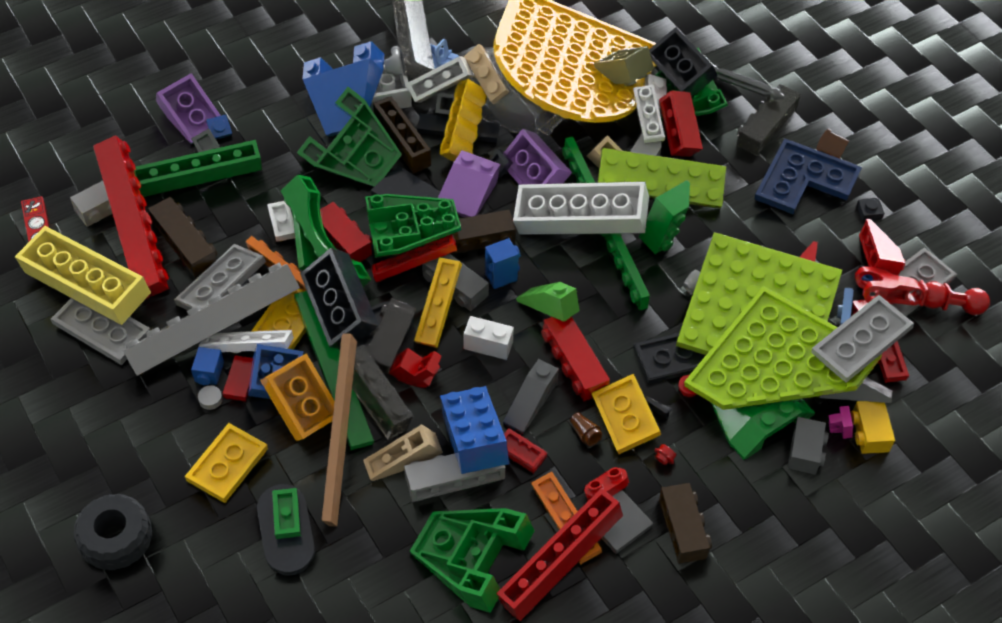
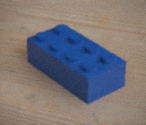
M486 386L440 395L443 419L461 474L509 464L507 440Z

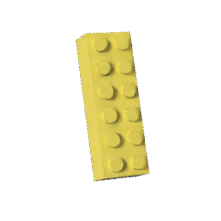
M46 226L15 256L26 274L120 325L131 316L151 293L141 275Z

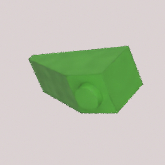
M562 282L533 287L516 298L517 302L561 321H566L580 311L576 288Z

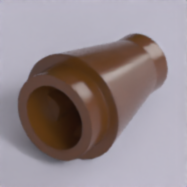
M579 412L571 417L570 423L574 426L583 444L593 446L600 441L602 432L598 425Z

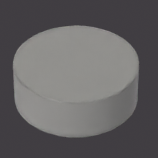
M206 386L199 391L198 400L204 409L212 410L222 403V394L219 388Z

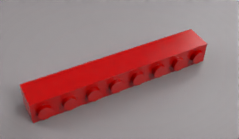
M115 135L93 147L128 269L144 278L151 291L147 297L150 298L169 289L167 284L169 277L161 264L163 257L155 244L157 243V237L150 227L152 220L145 210L147 204L139 190L141 184L134 173L136 170L135 164L129 157L130 147L126 141H122Z

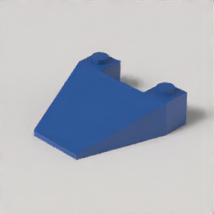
M372 41L354 46L353 63L333 69L321 57L304 62L303 81L325 134L328 137L339 134L351 118L335 106V102L347 86L364 98L369 107L372 103L384 68V53Z

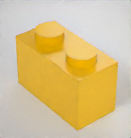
M857 401L850 414L852 424L856 428V444L860 445L862 454L890 452L895 438L886 404L884 402Z

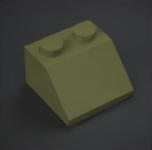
M648 46L616 50L593 63L594 67L614 84H624V86L635 84L637 79L647 77V73L654 69Z

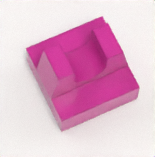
M849 406L839 407L838 414L829 415L830 433H842L843 439L852 438L853 424Z

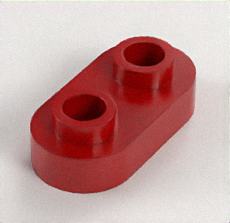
M614 467L589 482L584 489L587 500L589 501L601 488L613 496L627 487L629 484L627 472L622 468Z

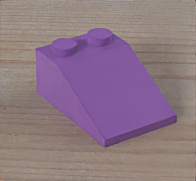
M192 73L156 94L157 104L191 144H193L191 138L208 129L206 119L221 116Z
M462 150L454 161L438 198L453 199L459 216L464 218L477 216L497 184L500 164Z

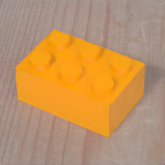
M307 353L260 380L296 441L306 438L333 421L335 401Z

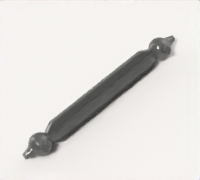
M718 64L713 65L719 80L762 96H770V101L772 102L785 98L781 92V87L772 88L770 85L724 68L718 69Z

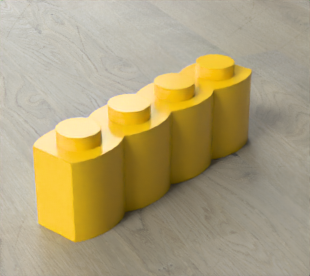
M468 78L457 84L454 101L450 108L449 120L445 127V137L440 147V155L453 162L462 150L473 154V143L478 136L477 125L482 120V106H484L487 100L483 88Z

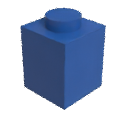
M198 347L191 369L195 382L202 385L218 384L224 364L221 350Z

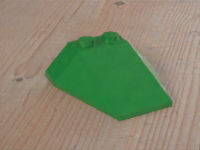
M802 398L726 410L711 403L728 443L743 460L761 450L766 438L792 422L795 424L797 417L809 419L815 415V412Z

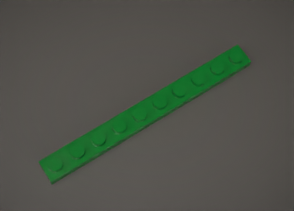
M565 138V147L562 148L564 159H568L570 171L572 174H575L577 183H595L574 138ZM600 233L606 239L609 253H612L614 256L616 268L620 269L624 285L630 289L632 302L637 304L639 310L647 309L650 299L649 292L620 233Z

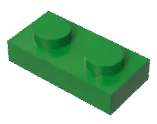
M297 488L273 490L275 538L301 536Z

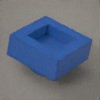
M227 115L206 119L207 126L216 140L232 136Z

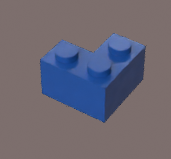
M257 344L253 355L248 396L271 399L260 380L302 356L303 351Z

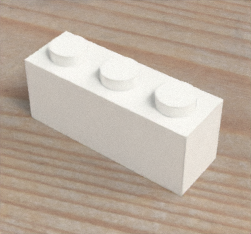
M459 56L406 84L414 101L421 103L437 95L438 92L441 93L457 85L460 81L473 77V74L465 57Z

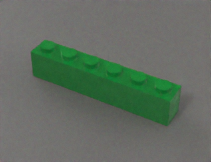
M256 140L136 166L134 173L141 184V188H139L140 193L145 197L262 170V164Z

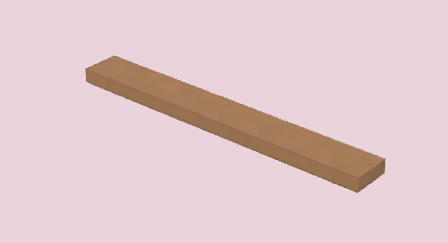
M343 334L341 339L322 521L328 526H337L357 345V341L351 334Z

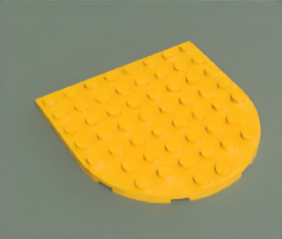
M509 0L494 38L493 49L496 62L506 80L527 99L540 106L543 110L560 115L565 119L596 123L615 121L634 112L637 107L633 88L645 86V78L637 79L636 83L630 86L614 84L598 71L593 63L616 50L648 46L650 49L656 43L552 0Z

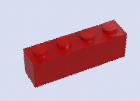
M554 317L545 319L543 330L541 331L544 341L549 342L554 358L560 360L564 375L570 377L574 392L577 395L580 394L583 401L592 399L593 392L609 385L610 379L572 317L566 321H561Z

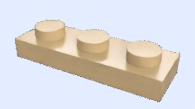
M478 44L464 56L490 102L495 104L510 92L482 45Z

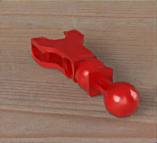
M868 266L859 268L855 274V281L860 288L864 289L863 296L868 303L880 295L890 304L924 305L930 309L941 307L944 311L947 310L949 304L962 306L965 312L973 316L983 314L990 306L989 295L980 288H971L965 291V293L953 292L947 283L941 284L937 281H930L925 284L923 280L918 282L914 278L894 275L881 268ZM869 274L873 277V280L863 281L861 278ZM874 292L876 295L870 296V293Z

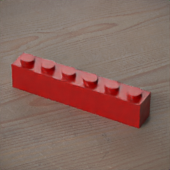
M601 488L496 593L502 606L516 619L521 621L623 517L620 502Z

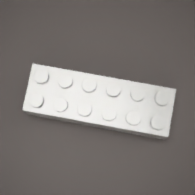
M645 182L519 185L513 222L519 234L645 233L649 194Z

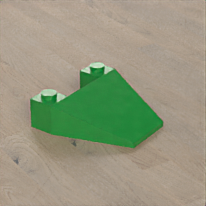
M347 86L335 102V106L350 116V120L327 149L309 136L297 154L316 168L375 187L387 175L402 154L365 99Z
M506 508L432 512L410 553L469 607L491 613L498 600L496 593L500 588L493 575L487 573L503 545L524 551L535 530L527 514Z

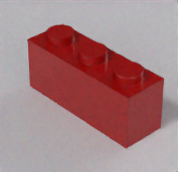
M670 91L661 97L659 102L671 156L691 157L703 149L691 93Z
M332 202L320 209L324 229L335 248L349 253L350 258L358 262L372 255L371 245L373 243L369 235L362 233L358 224L348 218L347 213L342 207L339 208Z

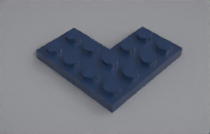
M784 138L755 194L754 200L794 214L807 186L847 201L862 167Z

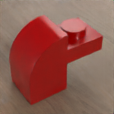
M407 348L396 356L389 374L405 384L419 388L428 387L440 368L438 363L441 355L433 351L422 358Z

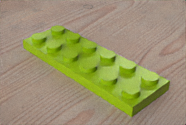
M602 148L598 183L645 182L649 198L656 199V197L688 180L690 183L689 204L721 208L726 166Z

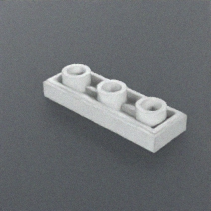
M654 85L633 88L644 144L665 141Z

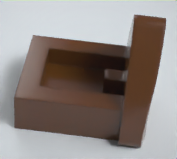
M827 128L820 138L816 150L840 159L849 140L831 132L832 130Z

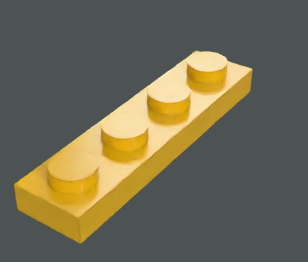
M439 257L414 339L417 344L438 347L462 267L460 261Z

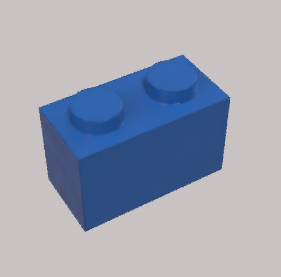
M510 238L485 247V275L494 289L518 281V271H520L518 261L521 255L519 248L512 244Z

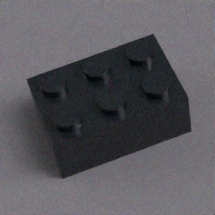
M677 27L649 49L653 67L676 91L690 92L691 98L718 76L714 66Z

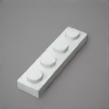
M292 330L215 333L202 340L199 347L219 349L221 352L232 353L242 351L254 352L257 344L288 349L294 337Z

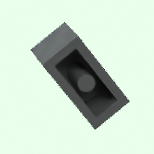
M797 417L793 428L788 469L816 475L818 467H823L826 453L822 452V447H826L829 434L825 432L826 423Z

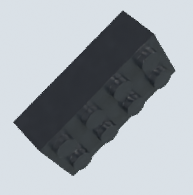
M330 248L300 273L329 347L340 349L343 334H351L359 343L379 327L349 253Z

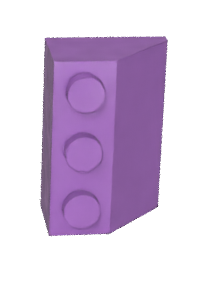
M525 129L520 131L504 152L513 162L507 171L519 185L563 184L572 173L536 133Z

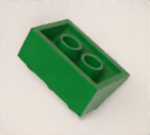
M688 180L656 197L648 214L645 233H640L639 238L655 255L661 251L665 252L673 246L674 237L679 233V227L686 219L685 214L689 208L690 183Z

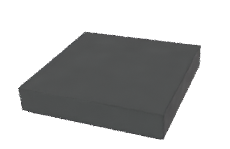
M623 490L612 496L620 502L623 517L601 538L615 554L619 553L653 527V522Z

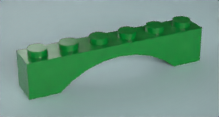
M297 175L281 190V193L284 196V202L291 208L294 213V219L301 225L304 230V236L311 242L314 247V253L319 258L330 248H337L328 238L322 223L320 192L311 177ZM352 260L360 282L364 287L372 279L361 262Z

